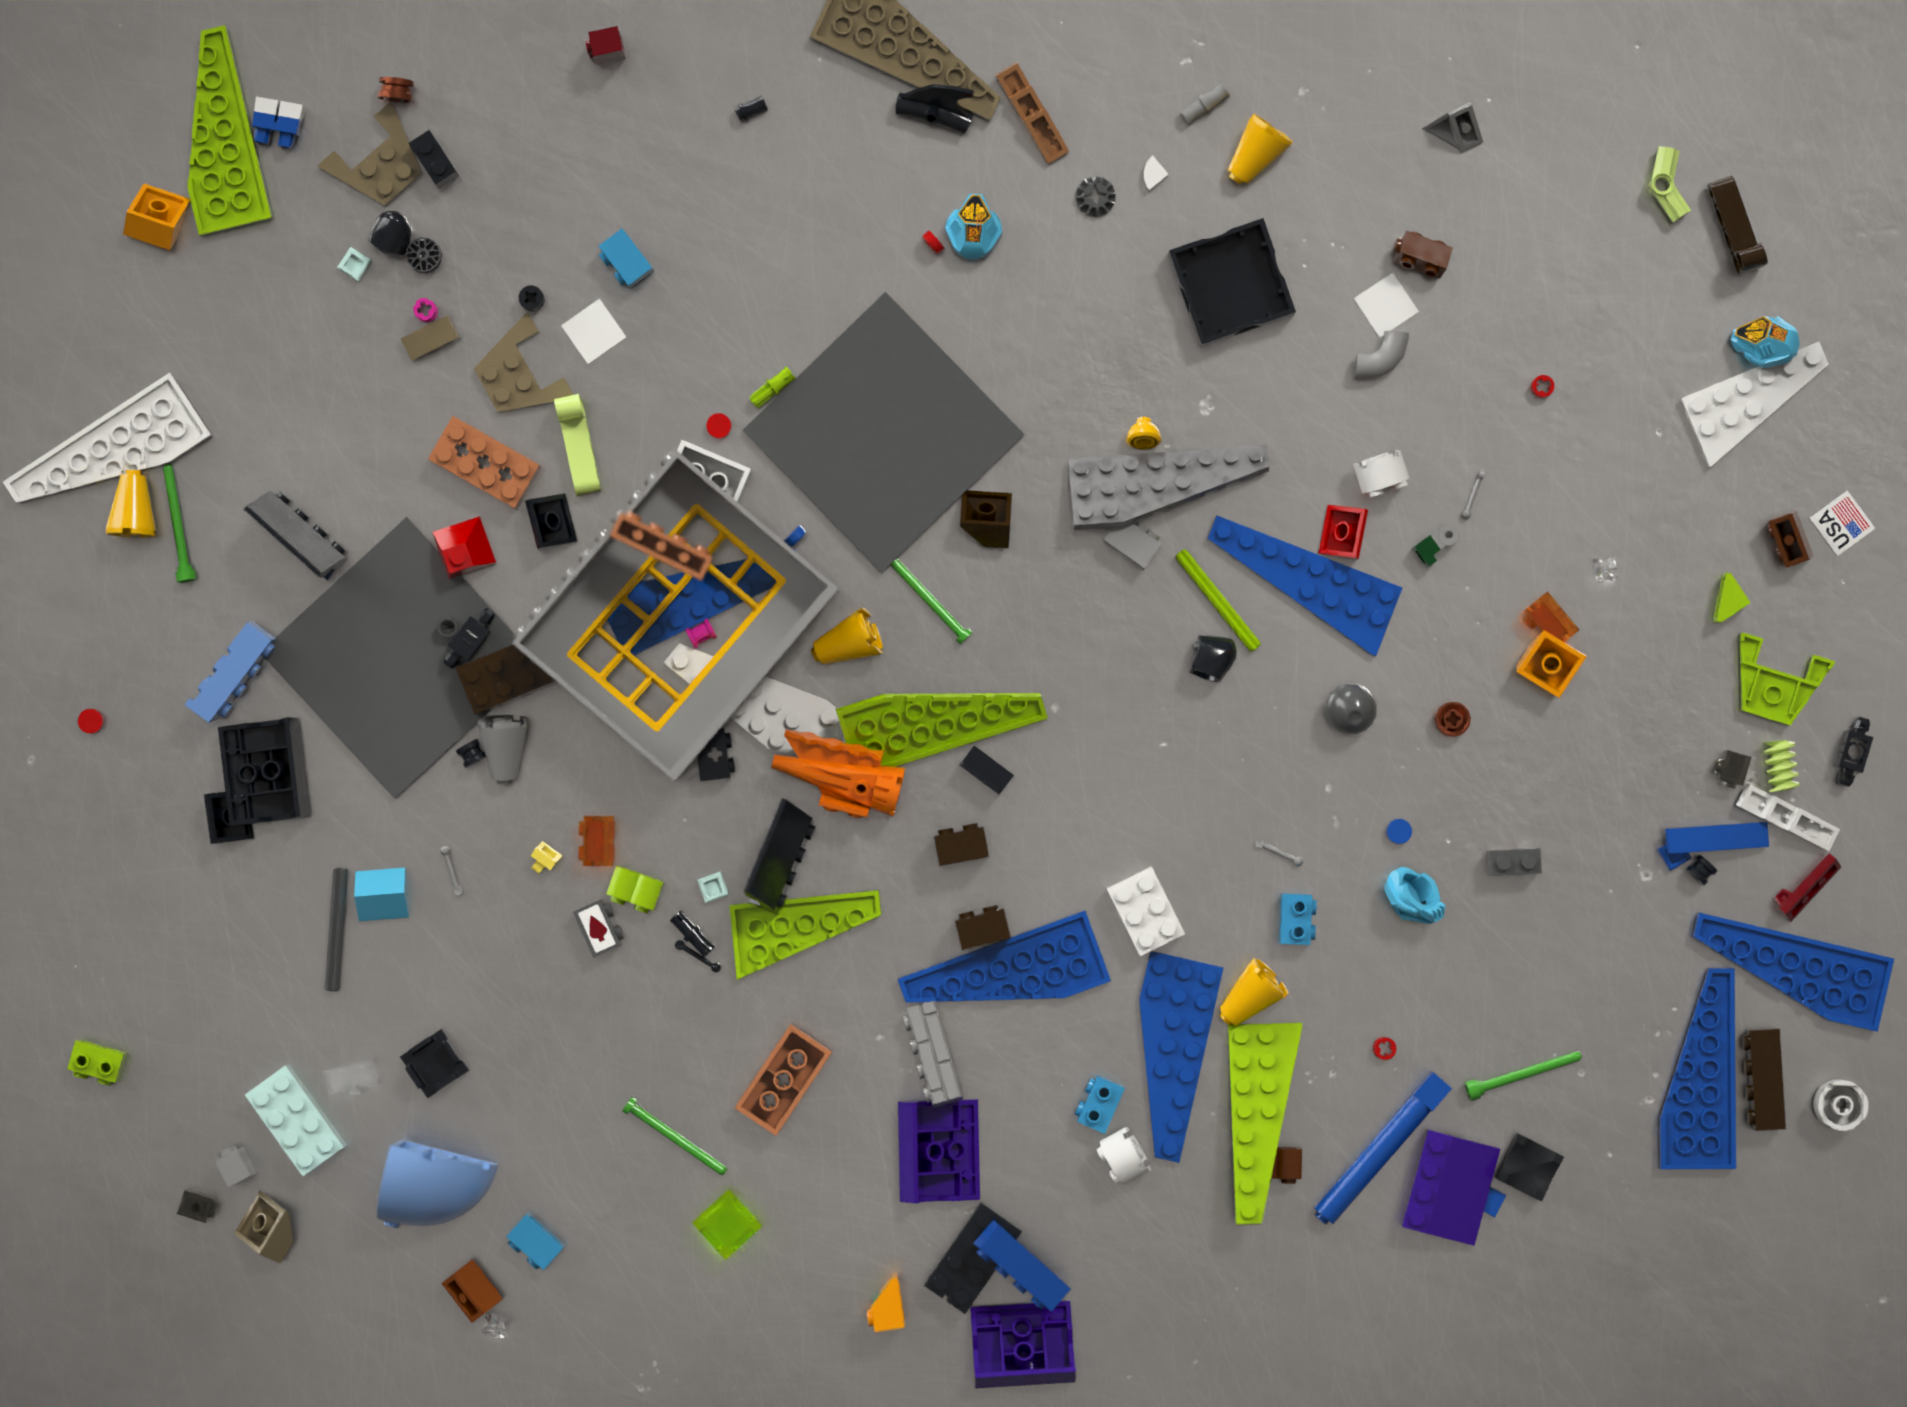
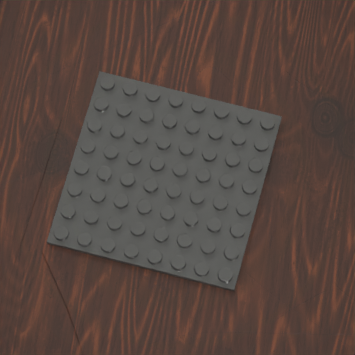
M886 292L743 429L753 442L881 573L1024 435Z
M406 517L275 637L277 638L273 643L275 649L265 659L395 799L477 724L479 718L482 719L492 710H487L478 715L474 714L456 668L512 645L515 638L512 637L514 633L461 575L451 579L448 578L439 551ZM488 608L491 610L495 617L490 625L487 624L485 626L491 631L468 661L460 657V663L452 669L449 668L443 661L447 653L453 651L447 645L455 635L444 637L438 632L440 619L446 616L453 617L458 623V632L470 616L478 620V615L483 609ZM454 623L441 625L442 629L454 626Z

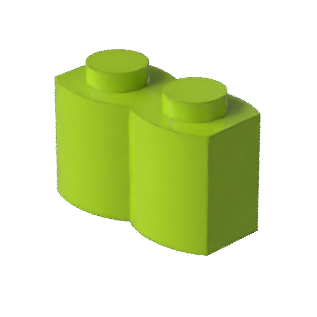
M617 865L606 894L611 896L610 901L624 905L626 901L635 904V910L648 914L649 910L654 911L656 909L665 882Z

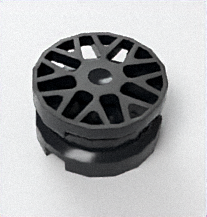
M420 237L409 243L406 249V259L413 270L421 274H428L438 269L442 262V252L435 241L430 238Z

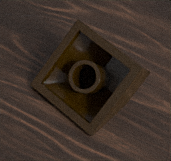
M966 490L962 494L960 527L983 547L1009 548L1012 493Z

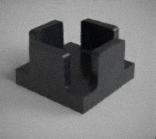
M443 1029L427 1037L400 1056L406 1066L405 1070L417 1088H421L427 1098L470 1070Z

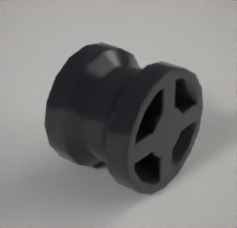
M529 285L520 291L518 296L519 302L526 311L536 312L544 306L545 297L538 287Z
M478 739L456 750L457 755L463 758L465 768L486 758L485 752L479 748L480 743Z
M1701 855L1696 857V862L1686 868V871L1703 886L1708 883V878L1711 875H1715L1718 872Z

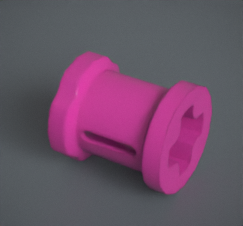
M427 298L417 300L413 307L415 316L425 323L434 321L438 315L436 304ZM423 305L432 308L428 311V316L420 313L423 310Z
M705 619L703 623L692 629H685L695 649L698 648L699 644L708 639L717 638L708 619Z

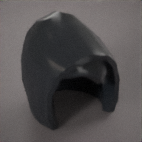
M398 211L383 212L377 216L368 241L385 254H398L400 257H403L411 241L410 223Z
M1199 635L1198 641L1195 642L1197 654L1190 673L1209 681L1221 682L1236 660L1237 649L1235 642L1230 638L1221 636Z

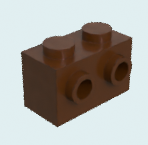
M1796 509L1769 520V533L1772 539L1776 540L1779 560L1781 563L1784 562L1786 568L1810 560L1814 556Z

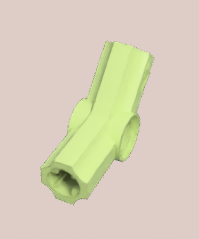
M1659 146L1652 178L1649 183V192L1652 196L1656 197L1673 223L1690 212L1691 209L1674 185V176L1680 151L1675 148ZM1656 180H1664L1667 184V190L1659 191L1655 186Z

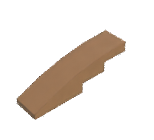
M1014 63L995 75L1046 162L1049 164L1069 152L1047 110L1043 107L1018 63Z

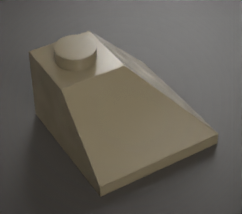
M259 1190L234 1234L259 1255L281 1264L293 1243L289 1212Z

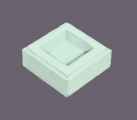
M350 247L337 268L359 282L372 263V260Z
M721 871L697 880L705 903L729 895Z

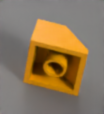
M143 184L126 212L123 235L171 250L180 234L191 200Z
M1543 630L1529 645L1516 665V669L1522 676L1560 698L1587 656Z
M898 1273L890 1277L873 1300L871 1309H867L869 1327L874 1326L875 1332L905 1328Z

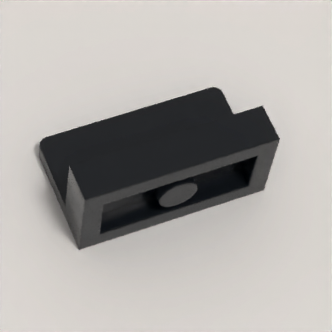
M976 746L972 747L959 764V766L998 795H1000L1014 776Z

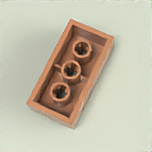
M454 416L451 417L428 458L434 464L518 510L542 468L539 464ZM467 445L466 449L469 453L466 456L463 454L462 457H459L460 452L458 448ZM489 457L488 462L491 463L490 466L480 469V460ZM510 469L512 478L510 480L506 479L505 482L502 481L501 473Z
M791 1023L735 1106V1109L776 1136L833 1051ZM801 1052L804 1063L794 1065L792 1063L794 1058L791 1055ZM787 1073L790 1084L781 1086L779 1084L780 1079L777 1076L778 1074L783 1075ZM773 1094L775 1096L774 1101L777 1103L775 1106L771 1104L768 1107L765 1105L766 1100L763 1097L764 1095L769 1096Z

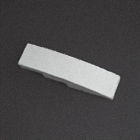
M1746 783L1736 804L1739 808L1826 851H1830L1840 831L1839 828L1805 810L1795 807Z

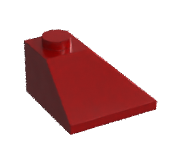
M480 516L432 532L449 579L496 564Z

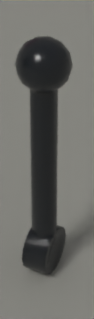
M682 940L676 941V949L689 953L711 967L713 972L720 971L721 966L719 963H712L708 959L703 958L700 954L685 946Z

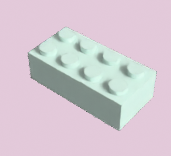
M285 1065L245 1094L248 1101L302 1176L307 1175L347 1146L290 1065Z

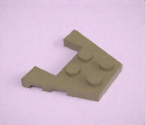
M391 102L374 115L376 120L390 134V137L351 170L335 151L318 164L321 170L385 207L423 174L409 145L396 109Z
M528 312L518 320L474 368L498 413L542 404L554 403V399L573 395L564 377L540 389L518 349V344L539 333Z

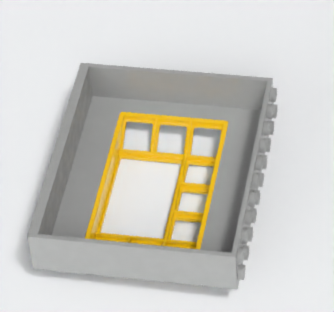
M678 451L674 455L671 452L666 455L660 463L662 469L657 474L653 471L644 481L646 485L641 493L636 491L627 501L630 506L626 511L620 510L611 522L615 525L620 513L627 515L629 511L641 517V523L647 526L650 523H654L665 529L664 534L672 537L673 534L680 536L694 516L699 514L719 531L717 537L707 548L710 551L709 556L714 553L725 538L730 540L748 556L746 561L730 579L712 564H710L707 571L752 608L749 616L682 694H678L631 654L630 650L693 577L685 574L674 585L654 568V564L658 561L657 559L611 538L610 533L614 525L608 531L605 529L601 531L595 539L596 546L592 550L587 548L578 559L581 562L575 570L571 567L562 577L565 582L559 589L554 587L545 597L548 602L543 608L537 606L529 616L531 622L526 627L521 625L512 636L515 638L513 644L675 782L839 590L837 586ZM753 563H757L776 580L775 585L760 603L755 602L737 586L738 581ZM647 573L669 590V594L651 615H647L628 598L630 592ZM620 604H624L643 620L641 627L624 646L602 629V625ZM595 634L599 635L617 651L616 656L600 673H597L577 656V653ZM624 658L646 675L644 681L629 697H625L606 680V677ZM651 683H655L675 701L657 722L652 720L634 704Z

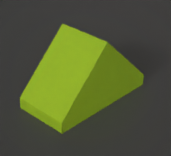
M1726 572L1722 574L1713 623L1723 622L1751 603L1731 573Z

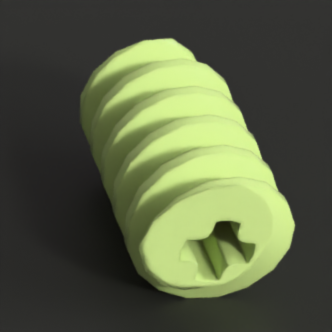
M1788 740L1764 742L1763 744L1771 746V748L1764 751V754L1772 756V758L1765 761V764L1773 766L1766 773L1774 776V778L1767 782L1768 784L1775 785V788L1769 790V792L1794 790V788L1800 785V782L1792 780L1799 775V772L1791 771L1792 768L1798 765L1797 762L1790 761L1792 757L1797 755L1796 752L1789 751V748L1796 745L1795 742Z

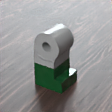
M1446 524L1412 549L1425 567L1428 568L1437 561L1434 554L1444 547L1456 544L1459 540L1460 532L1455 525Z

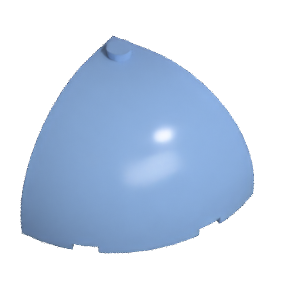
M400 1140L390 1145L379 1193L377 1219L385 1221L384 1225L399 1228V1224L433 1226L452 1221L470 1211L485 1196L494 1180L498 1164Z

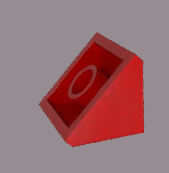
M1328 505L1318 553L1357 561L1360 555L1368 510Z

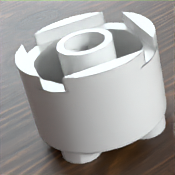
M1400 449L1394 451L1395 456H1393V453L1388 455L1387 452L1361 461V467L1357 463L1353 465L1362 494L1366 493L1367 496L1374 497L1384 493L1383 488L1390 486L1391 489H1398L1408 485L1407 480L1410 477Z
M1834 1079L1820 1085L1814 1096L1813 1108L1818 1120L1825 1126L1839 1131H1848L1857 1127L1865 1119L1869 1103L1866 1094L1858 1085L1850 1081ZM1840 1099L1846 1103L1845 1107H1841V1110L1836 1107V1103L1840 1102Z
M1124 1127L1101 1140L1100 1147L1097 1148L1102 1161L1109 1163L1111 1167L1109 1173L1116 1184L1121 1182L1123 1185H1126L1151 1171L1150 1165L1145 1167L1143 1163L1147 1160V1157L1134 1135L1130 1137L1127 1135L1126 1132L1130 1130L1128 1127Z

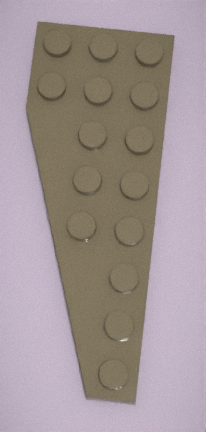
M827 0L810 35L812 40L917 88L939 84L973 90V97L960 99L958 104L962 109L988 121H991L1001 97L975 75L965 63L959 60L949 48L896 0Z

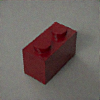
M618 26L588 32L589 39L585 40L586 48L590 59L594 58L596 64L626 58Z

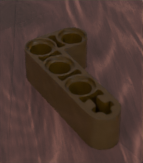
M1733 176L1708 183V192L1737 273L1742 275L1767 265L1768 259L1765 249L1761 243L1757 244Z

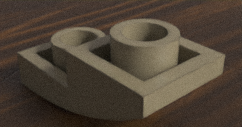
M446 315L402 337L401 341L410 359L413 361L458 338L459 335L449 315Z

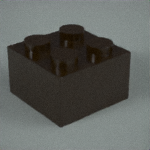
M978 823L964 825V831L954 832L953 828L938 830L939 835L934 836L939 865L989 857L984 827L978 828Z
M998 905L983 908L984 913L974 915L973 911L959 914L960 919L955 920L962 950L1011 938L1004 908L999 909Z

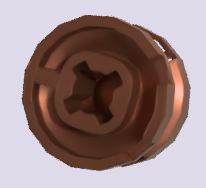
M396 77L379 78V82L383 85H381V90L378 91V99L383 100L386 97V100L390 102H412L413 95L410 94L411 89L408 87L414 86V81Z
M1459 702L1444 704L1438 709L1435 717L1438 730L1450 737L1462 735L1467 731L1471 721L1469 710Z

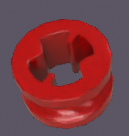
M1547 375L1537 376L1531 384L1533 394L1539 398L1548 397L1555 388L1553 379ZM1539 380L1543 383L1546 381L1549 383L1547 387L1549 391L1547 393L1543 390H1537L1536 387L1539 386L1537 384Z
M1387 1037L1378 1038L1373 1044L1374 1055L1382 1060L1391 1059L1396 1053L1395 1042ZM1385 1041L1389 1043L1388 1048L1391 1051L1388 1055L1384 1053V1056H1382L1379 1044H1385Z

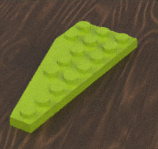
M226 25L202 30L200 35L199 68L196 81L197 91L194 104L192 148L189 161L190 171L187 184L199 236L273 219Z
M1040 693L881 694L836 709L846 744H860L871 750H884L881 765L893 767L1048 719Z

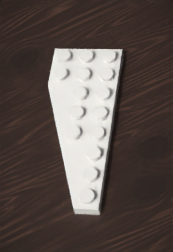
M168 373L3 481L15 502L21 503L116 478L126 474V470L142 471L171 463L212 435L173 375Z
M679 643L664 663L691 684L714 656ZM766 676L730 717L777 755L798 757L784 736L786 729L798 732H811L822 738H836L846 743L836 713L837 708L826 699Z

